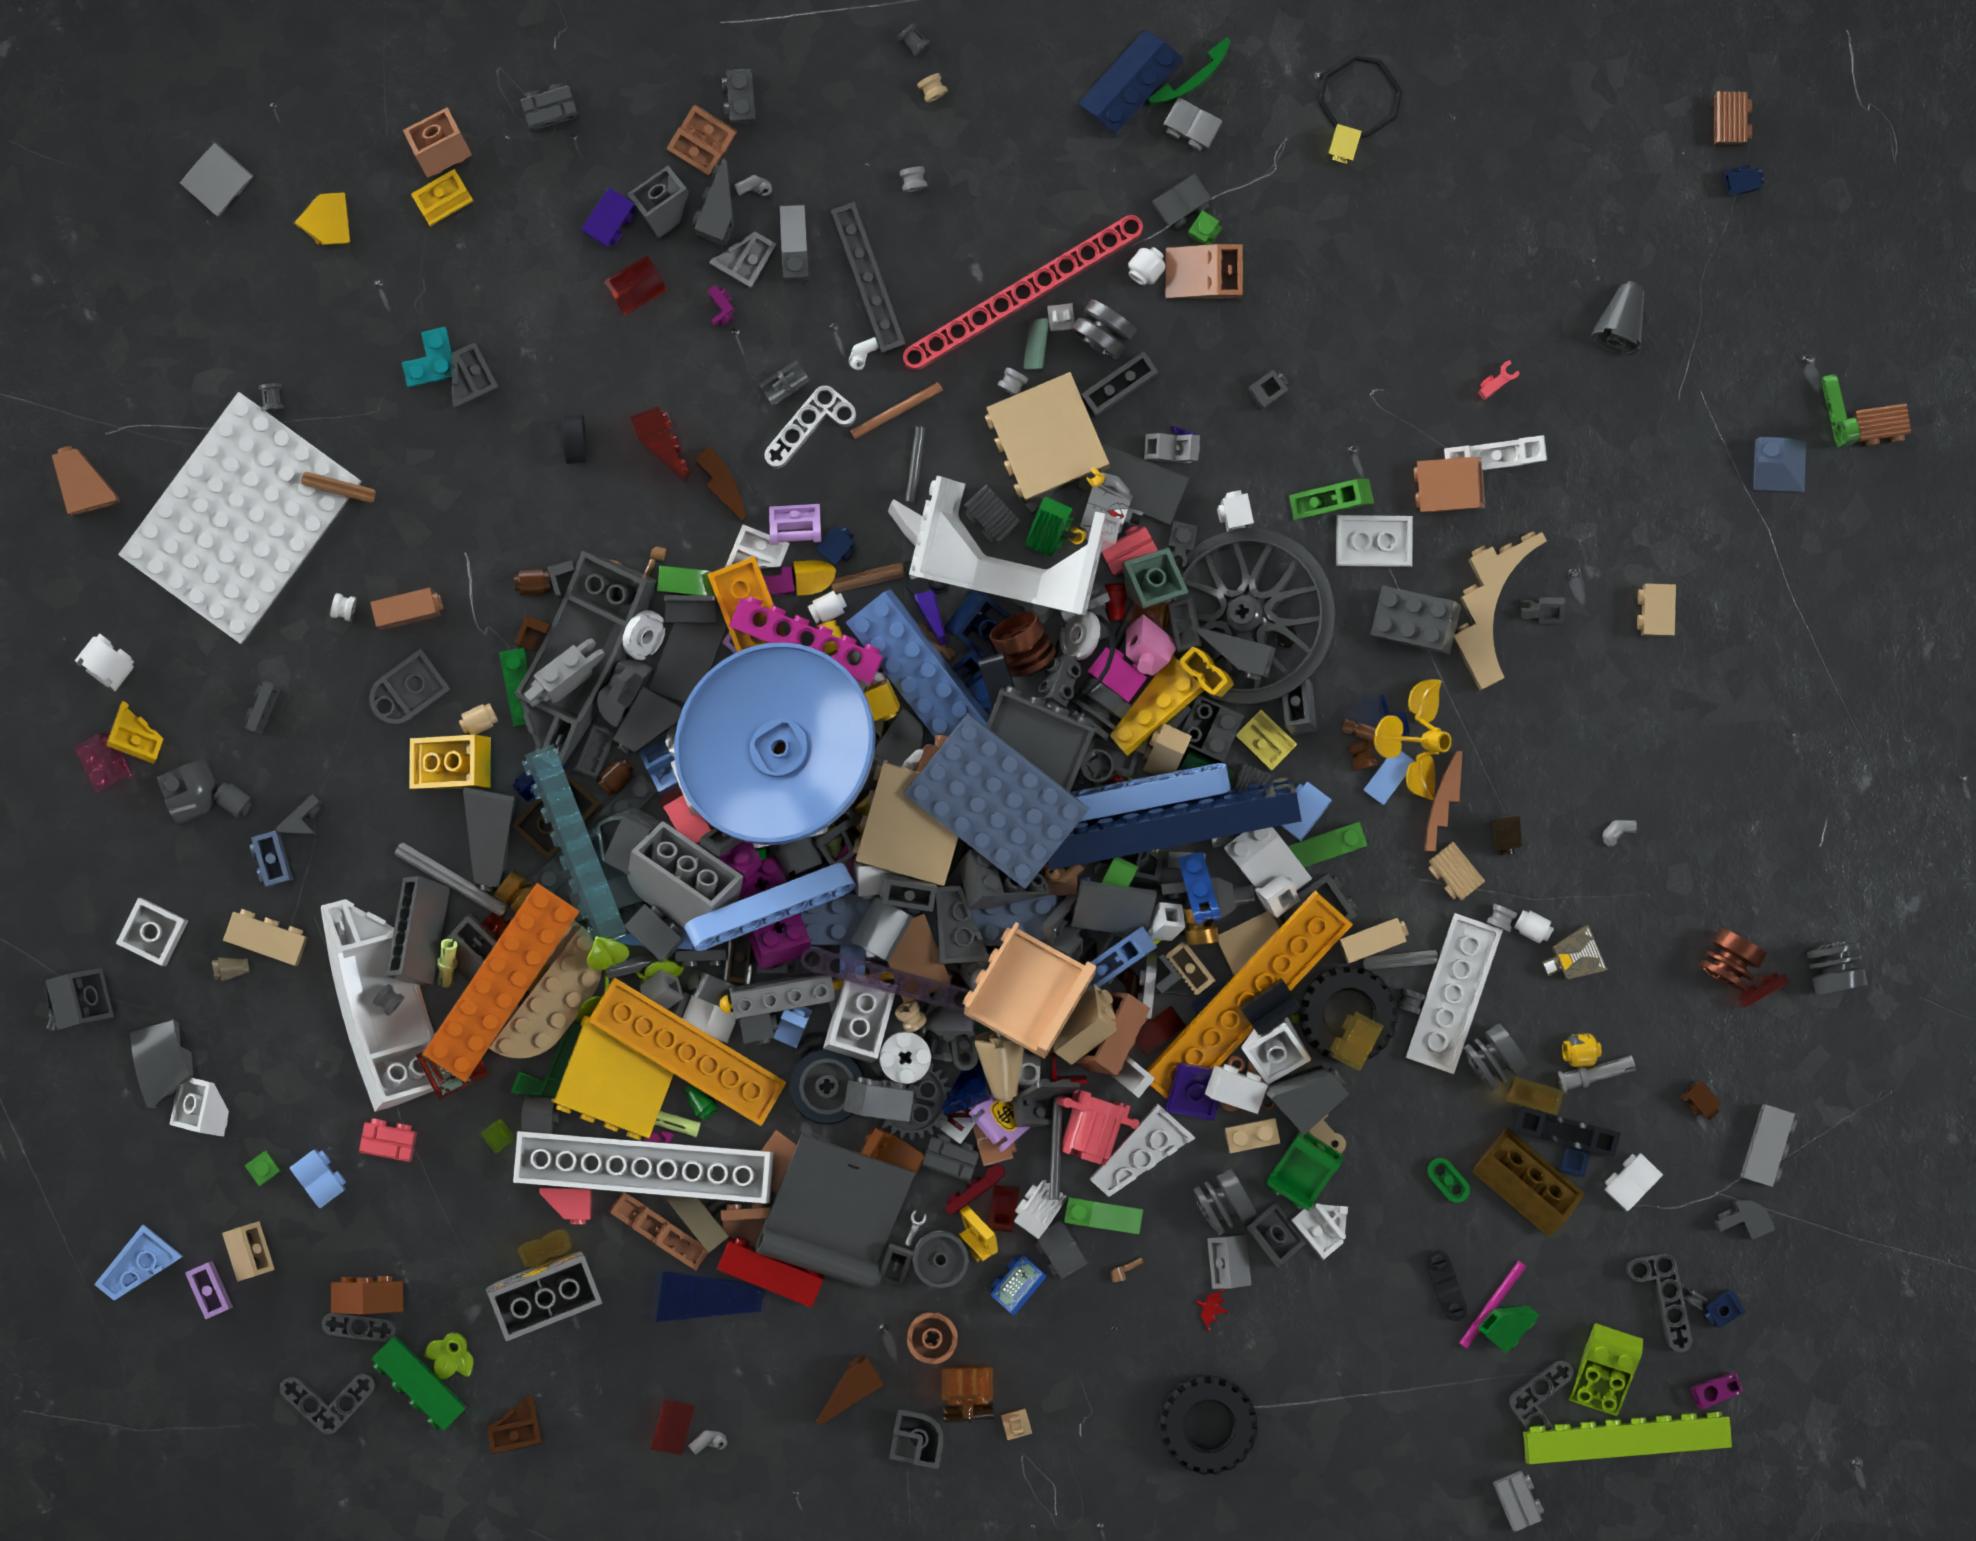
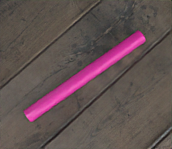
M1520 1261L1516 1263L1462 1337L1459 1344L1466 1349L1480 1332L1477 1329L1478 1326L1493 1309L1498 1307L1527 1267Z

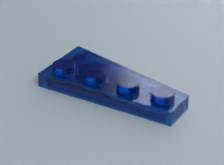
M663 1271L656 1322L759 1312L762 1308L764 1288L751 1283Z

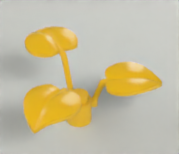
M1428 679L1416 684L1411 690L1408 699L1410 712L1416 714L1415 720L1430 729L1429 731L1423 733L1421 738L1402 736V721L1397 716L1388 715L1379 722L1374 737L1376 751L1385 758H1395L1401 753V741L1421 743L1427 752L1417 755L1416 761L1409 764L1406 783L1413 794L1428 800H1434L1435 764L1431 755L1447 752L1451 747L1450 734L1442 732L1440 728L1428 723L1435 718L1439 707V690L1442 681L1437 679Z

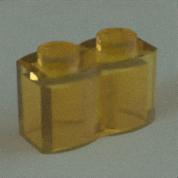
M557 1229L548 1233L542 1239H534L523 1244L517 1251L524 1267H534L545 1262L549 1257L565 1254L574 1245L567 1229Z

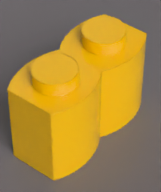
M1191 647L1180 659L1183 668L1192 676L1197 677L1202 688L1210 694L1222 698L1234 685L1229 674L1216 667L1212 657L1198 648Z

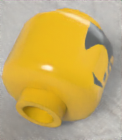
M1572 1034L1562 1045L1563 1059L1568 1061L1572 1067H1591L1602 1054L1601 1044L1596 1041L1592 1034Z

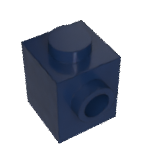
M835 526L815 549L836 567L842 559L846 562L855 552V549L852 548L855 545V542L852 540L854 535L844 526L841 529Z

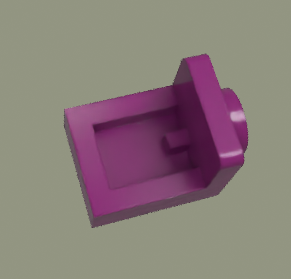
M714 285L707 292L722 312L715 316L711 322L715 327L719 324L724 326L734 318L732 314L735 310L729 303L732 298L723 287L719 290Z

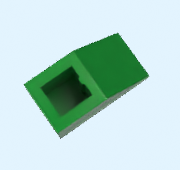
M1528 1305L1493 1309L1477 1329L1507 1354L1509 1350L1518 1345L1520 1337L1526 1330L1531 1329L1535 1325L1539 1314Z

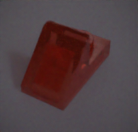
M994 1185L988 1227L990 1229L1013 1233L1015 1210L1020 1189Z

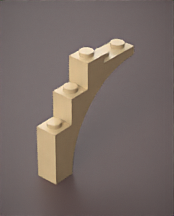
M1532 531L1521 537L1522 543L1513 546L1512 543L1498 549L1499 555L1496 554L1493 546L1486 549L1485 545L1471 552L1473 557L1468 562L1481 587L1478 588L1477 584L1463 590L1465 595L1460 600L1473 626L1470 627L1469 623H1466L1456 628L1457 634L1454 635L1453 641L1479 691L1505 678L1496 657L1493 641V620L1497 600L1504 583L1516 565L1532 550L1547 541L1543 532L1536 535Z

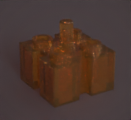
M993 1365L942 1366V1400H947V1405L963 1404V1419H972L973 1404H988V1400L993 1399Z

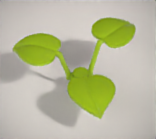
M596 936L593 947L587 957V964L593 970H604V988L606 991L609 986V978L605 973V969L628 959L629 950L624 944L617 942L615 939ZM669 960L665 963L656 961L650 964L644 973L636 972L635 974L642 979L640 983L642 984L660 970L679 978L684 967ZM593 996L587 999L579 1007V1014L575 1018V1022L580 1024L583 1016L590 1017L601 997Z

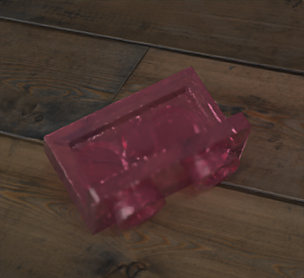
M110 731L96 734L74 747L96 793L131 776L128 764L121 752L106 746Z

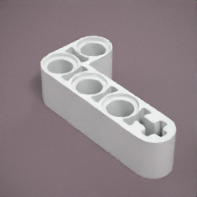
M829 386L818 387L765 451L767 464L774 469L784 467L826 416L841 427L851 426L856 420L855 408ZM828 392L832 395V400L829 404L824 405L818 401L821 393ZM840 409H849L852 412L850 419L846 421L840 420L837 417ZM811 411L816 415L813 423L806 424L802 421V416L805 412ZM789 431H796L800 434V438L796 443L786 441V434ZM782 441L785 447L791 450L787 452L784 449L780 454L782 460L772 462L771 452L778 453L782 448L778 443Z

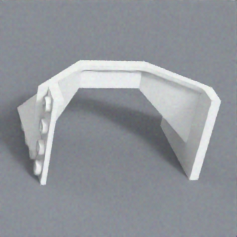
M937 476L936 481L932 480L929 495L932 498L931 501L926 500L909 575L1086 616L1100 553L1116 544L1121 519L1095 512L1086 546L1049 569L1036 568L986 556L959 516L966 484L941 476Z

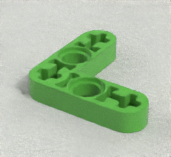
M1836 374L1823 376L1822 386L1836 445L1838 448L1850 446L1860 439L1857 420L1855 417L1847 419Z

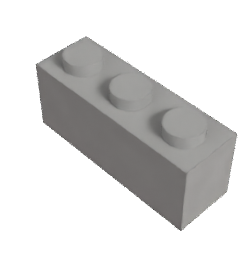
M1762 1104L1740 1175L1741 1178L1773 1187L1774 1182H1779L1782 1168H1779L1781 1159L1786 1158L1789 1150V1144L1786 1143L1788 1135L1794 1133L1797 1120L1794 1119L1795 1113Z

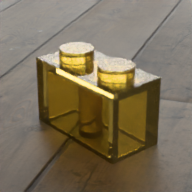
M1354 1012L1353 1016L1348 1014L1342 1025L1345 1031L1341 1039L1336 1037L1330 1048V1051L1333 1052L1331 1057L1360 1072L1384 1026L1358 1012Z
M1512 1076L1505 1101L1552 1115H1558L1564 1091Z

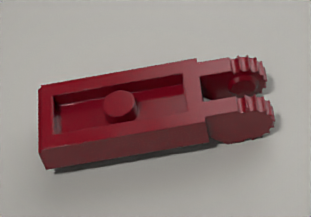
M999 1164L989 1167L986 1170V1177L981 1180L978 1176L967 1184L969 1189L963 1194L957 1192L946 1200L948 1205L945 1206L948 1213L952 1216L955 1215L960 1209L970 1204L998 1183L1001 1178L1003 1179L1006 1174L1004 1167Z

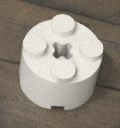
M101 634L97 637L93 636L74 661L79 666L82 664L86 667V672L108 688L110 686L113 691H116L134 668L132 665L134 661L123 650L119 649L117 652L113 650L114 647L111 645V642Z
M900 1031L891 1034L884 1040L879 1052V1062L882 1070L891 1080L909 1084L921 1079L926 1074L931 1063V1053L927 1043L919 1035L913 1032ZM901 1051L903 1053L911 1052L909 1055L911 1061L909 1063L904 1061L901 1064L899 1062L901 1059L899 1053Z

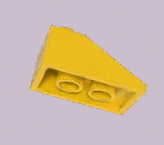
M459 735L410 738V789L491 788V737Z

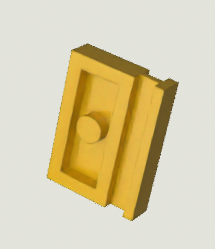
M455 169L411 194L430 227L474 202Z

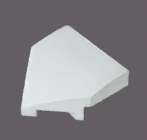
M1316 1203L1312 1205L1309 1211L1303 1209L1290 1221L1319 1257L1324 1260L1341 1246L1346 1238L1345 1227L1348 1207Z

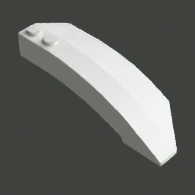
M346 899L322 905L321 913L336 993L357 1065L374 1111L397 1106L443 1088L437 1086L426 1065L428 1058L424 1059L421 1056L435 1034L427 1013L420 985L402 982L386 976L394 927L386 924V921L380 917L354 907V904ZM388 984L393 986L397 994H402L405 997L399 1007L389 1016L384 1013V1009L381 1006H376L373 1003L375 997ZM429 1062L434 1074L438 1077L440 1085L445 1083L435 1062Z

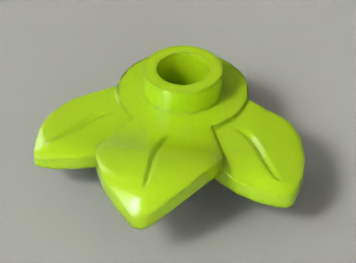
M450 1333L443 1340H434L425 1350L424 1356L435 1360L434 1372L440 1380L449 1378L455 1371L465 1377H469L473 1370V1356L467 1351L465 1337L459 1333ZM450 1343H456L458 1349H452Z

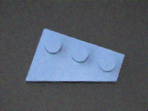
M142 1225L94 1285L111 1299L117 1300L184 1256L146 1225Z

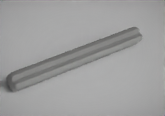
M401 843L395 851L396 856L496 915L503 916L507 911L508 904L503 903L485 890H480V887L405 843Z

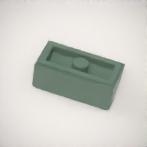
M1046 318L1029 321L1023 366L1025 370L1043 371L1049 320Z

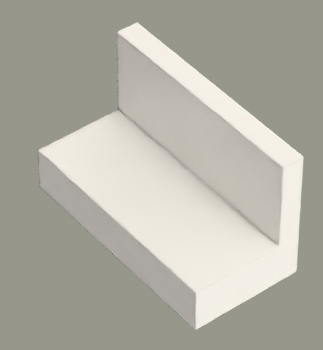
M1128 1056L1125 1059L1124 1067L1119 1071L1118 1075H1112L1113 1078L1138 1098L1155 1079Z

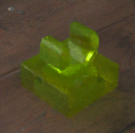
M502 1118L480 1133L495 1154L516 1139Z

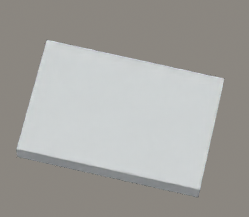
M1336 516V566L1412 567L1413 516Z

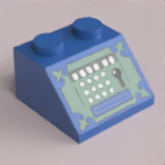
M1024 1255L1020 1258L1015 1256L1006 1266L1009 1272L1004 1278L999 1275L990 1286L993 1289L990 1295L1012 1315L1019 1311L1047 1277L1045 1272Z

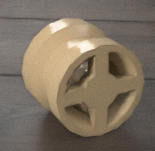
M939 73L930 75L917 84L919 90H923L925 94L924 99L926 103L932 102L948 92L947 87L941 83Z
M915 1000L902 1003L895 1011V1016L898 1020L902 1021V1027L906 1032H914L920 1029L927 1020L925 1014L919 1011L920 1006Z

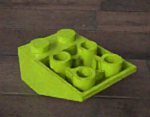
M1594 1323L1569 1401L1618 1416L1642 1356L1643 1339Z

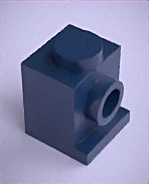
M1750 165L1735 168L1736 172L1734 173L1732 168L1726 169L1724 172L1729 197L1759 191L1762 188V183H1764L1763 171L1761 168L1758 169V167L1751 169Z
M1727 1290L1705 1304L1706 1312L1703 1314L1711 1326L1716 1325L1717 1328H1721L1746 1313L1734 1292ZM1722 1306L1728 1308V1313L1724 1316L1719 1313V1309Z

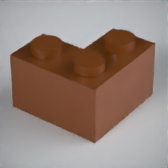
M377 1276V1281H372V1277H357V1281L356 1277H341V1282H331V1313L375 1314L403 1312V1281H392V1276Z

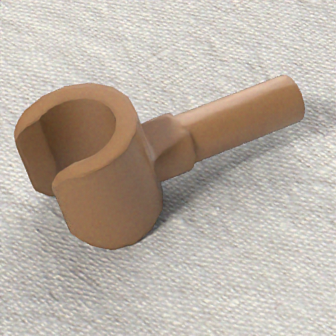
M657 546L651 550L650 560L644 572L645 575L650 576L656 560L664 562L666 548Z
M1140 1257L1127 1265L1111 1269L1112 1282L1126 1280L1125 1272L1144 1263L1142 1258Z

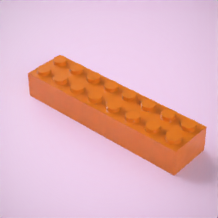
M536 883L422 1054L466 1082L580 911Z

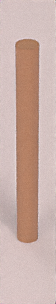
M939 382L931 385L850 430L853 438H859L940 393L943 389Z

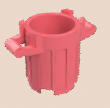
M1079 1089L1073 1092L1072 1098L1060 1095L1056 1099L1058 1105L1066 1108L1072 1107L1062 1139L1061 1152L1072 1154L1094 1163L1106 1166L1121 1123L1132 1129H1137L1140 1124L1137 1119L1128 1117L1131 1106L1126 1105V1107H1123L1124 1104L1117 1101L1110 1103L1091 1097V1093L1082 1090L1079 1093Z

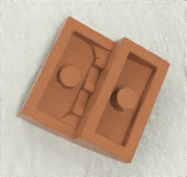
M695 104L682 126L678 128L667 150L710 176L715 165L719 163L738 131Z

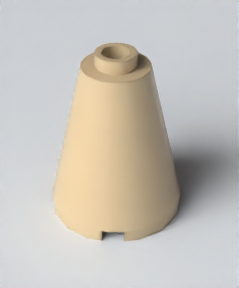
M993 1030L982 1032L975 1036L974 1044L991 1094L999 1102L1012 1101L1013 1097L1018 1095L1024 1047L1006 1037L999 1039Z

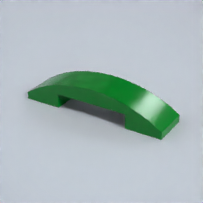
M1228 37L1207 53L1210 64L1175 91L1167 83L1148 98V105L1150 107L1166 105L1175 102L1178 97L1182 99L1200 88L1211 78L1223 62L1230 45V39Z

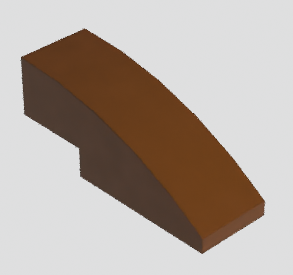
M708 446L695 459L696 463L712 478L706 486L744 522L747 518L738 487L721 458Z

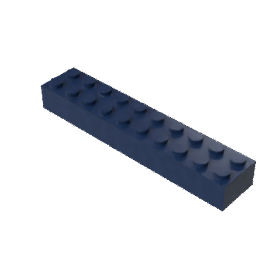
M1279 778L1273 780L1272 784L1267 785L1253 783L1248 785L1246 789L1238 790L1237 788H1231L1230 791L1223 794L1080 821L1048 860L1049 870L1301 822L1300 808L1293 779Z

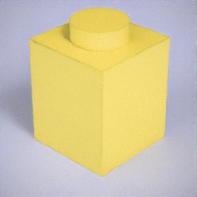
M1337 124L1329 149V154H1333L1332 160L1346 164L1348 159L1353 160L1362 131Z

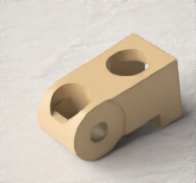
M1327 1114L1308 1132L1339 1153H1342L1345 1150L1346 1141L1342 1135L1334 1132L1324 1121L1329 1116Z

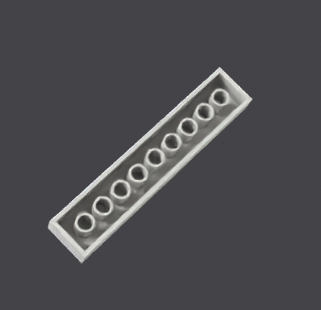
M518 1131L513 1182L770 1203L774 1152Z

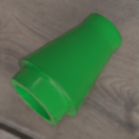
M691 1084L683 1090L697 1118L700 1117L702 1121H705L718 1111L717 1101Z

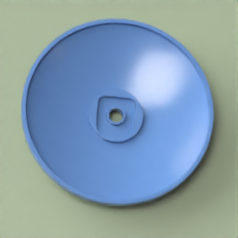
M767 643L749 647L727 657L714 666L699 681L689 695L679 717L675 733L674 755L677 775L686 797L695 810L713 827L724 834L741 841L761 845L785 844L802 840L818 833L835 822L846 812L861 792L868 778L874 758L875 724L869 701L856 679L840 663L827 654L808 646L793 643ZM780 742H784L786 750L782 754H775V746Z

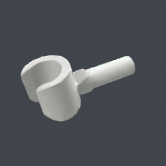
M916 1210L911 1214L910 1218L912 1225L905 1242L908 1246L912 1245L919 1226H922L926 1221V1214H924L921 1222L914 1220Z

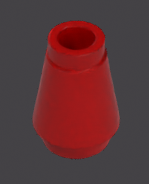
M1105 584V589L1111 600L1105 603L1108 620H1123L1127 597L1125 584Z

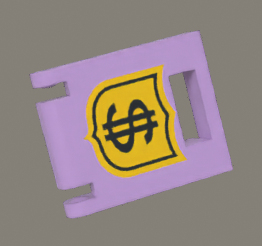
M992 1094L969 1112L971 1117L976 1115L979 1110L982 1112V1115L975 1120V1123L994 1145L1002 1138L1006 1141L998 1148L1000 1152L1004 1151L1030 1128L1016 1126L1012 1101L999 1102Z

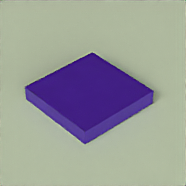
M1177 1062L1164 1108L1165 1111L1214 1121L1220 1101L1211 1099L1205 1094L1213 1068Z

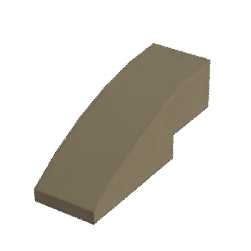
M663 1195L709 1253L729 1237V1234L699 1198Z

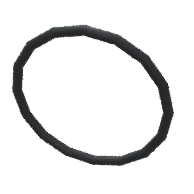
M1101 615L1096 616L1106 626L1110 637V652L1107 662L1094 683L1087 689L1074 692L1073 697L1076 698L1090 693L1102 682L1113 660L1115 636L1111 624ZM1060 638L1056 643L1054 658L1058 657L1061 648Z

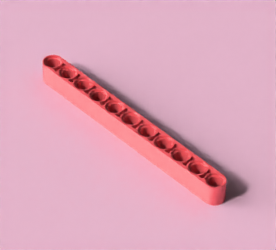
M1134 215L1122 218L909 346L903 354L905 366L912 371L921 370L1134 242L1142 233L1143 224L1141 220ZM1129 222H1133L1137 225L1138 231L1134 234H1128L1124 230V226ZM1107 235H1111L1116 239L1117 243L1113 247H1107L1103 244L1102 239ZM1090 248L1094 251L1095 256L1091 260H1085L1081 257V251ZM1064 261H1068L1074 268L1070 273H1063L1059 269V265ZM1047 274L1051 277L1052 282L1048 286H1041L1037 279L1040 275ZM1021 287L1027 288L1030 291V296L1026 299L1018 298L1016 296L1017 289ZM997 301H1006L1009 306L1005 312L996 311L994 305ZM977 313H982L986 316L987 321L983 325H976L972 320L973 316ZM956 326L963 327L965 335L962 338H955L951 335V330ZM932 340H941L944 344L943 348L940 351L931 350L929 344ZM913 352L919 353L922 356L921 362L911 364L907 359L909 354Z

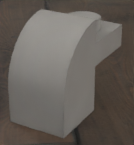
M1146 434L1144 460L1168 463H1191L1192 461H1198L1200 435Z

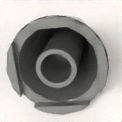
M1628 281L1626 284L1620 285L1592 331L1591 339L1596 338L1594 343L1597 346L1617 354L1620 353V350H1628L1627 355L1637 354L1640 351L1645 295L1640 284Z

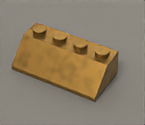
M1508 1127L1471 1171L1549 1238L1568 1220L1585 1194Z

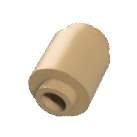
M489 703L485 706L481 704L462 713L463 719L459 721L465 735L468 733L477 735L494 727L493 724L498 722V718Z

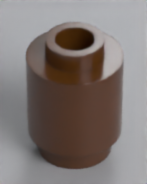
M543 569L519 570V576H514L515 591H520V596L544 594L545 591H551L549 571H543Z
M615 758L599 774L600 778L596 782L611 796L614 792L617 793L633 777L631 773L633 767L624 758L621 761Z

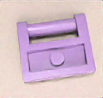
M820 504L769 507L771 545H778V542L814 540V543L821 542ZM813 529V530H804V531L778 532V531H785V530Z

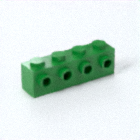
M396 1335L371 1358L375 1362L373 1367L381 1375L387 1374L393 1380L391 1385L400 1394L405 1392L411 1398L409 1403L418 1412L423 1410L429 1416L427 1421L436 1430L439 1428L443 1431L446 1430L468 1408Z

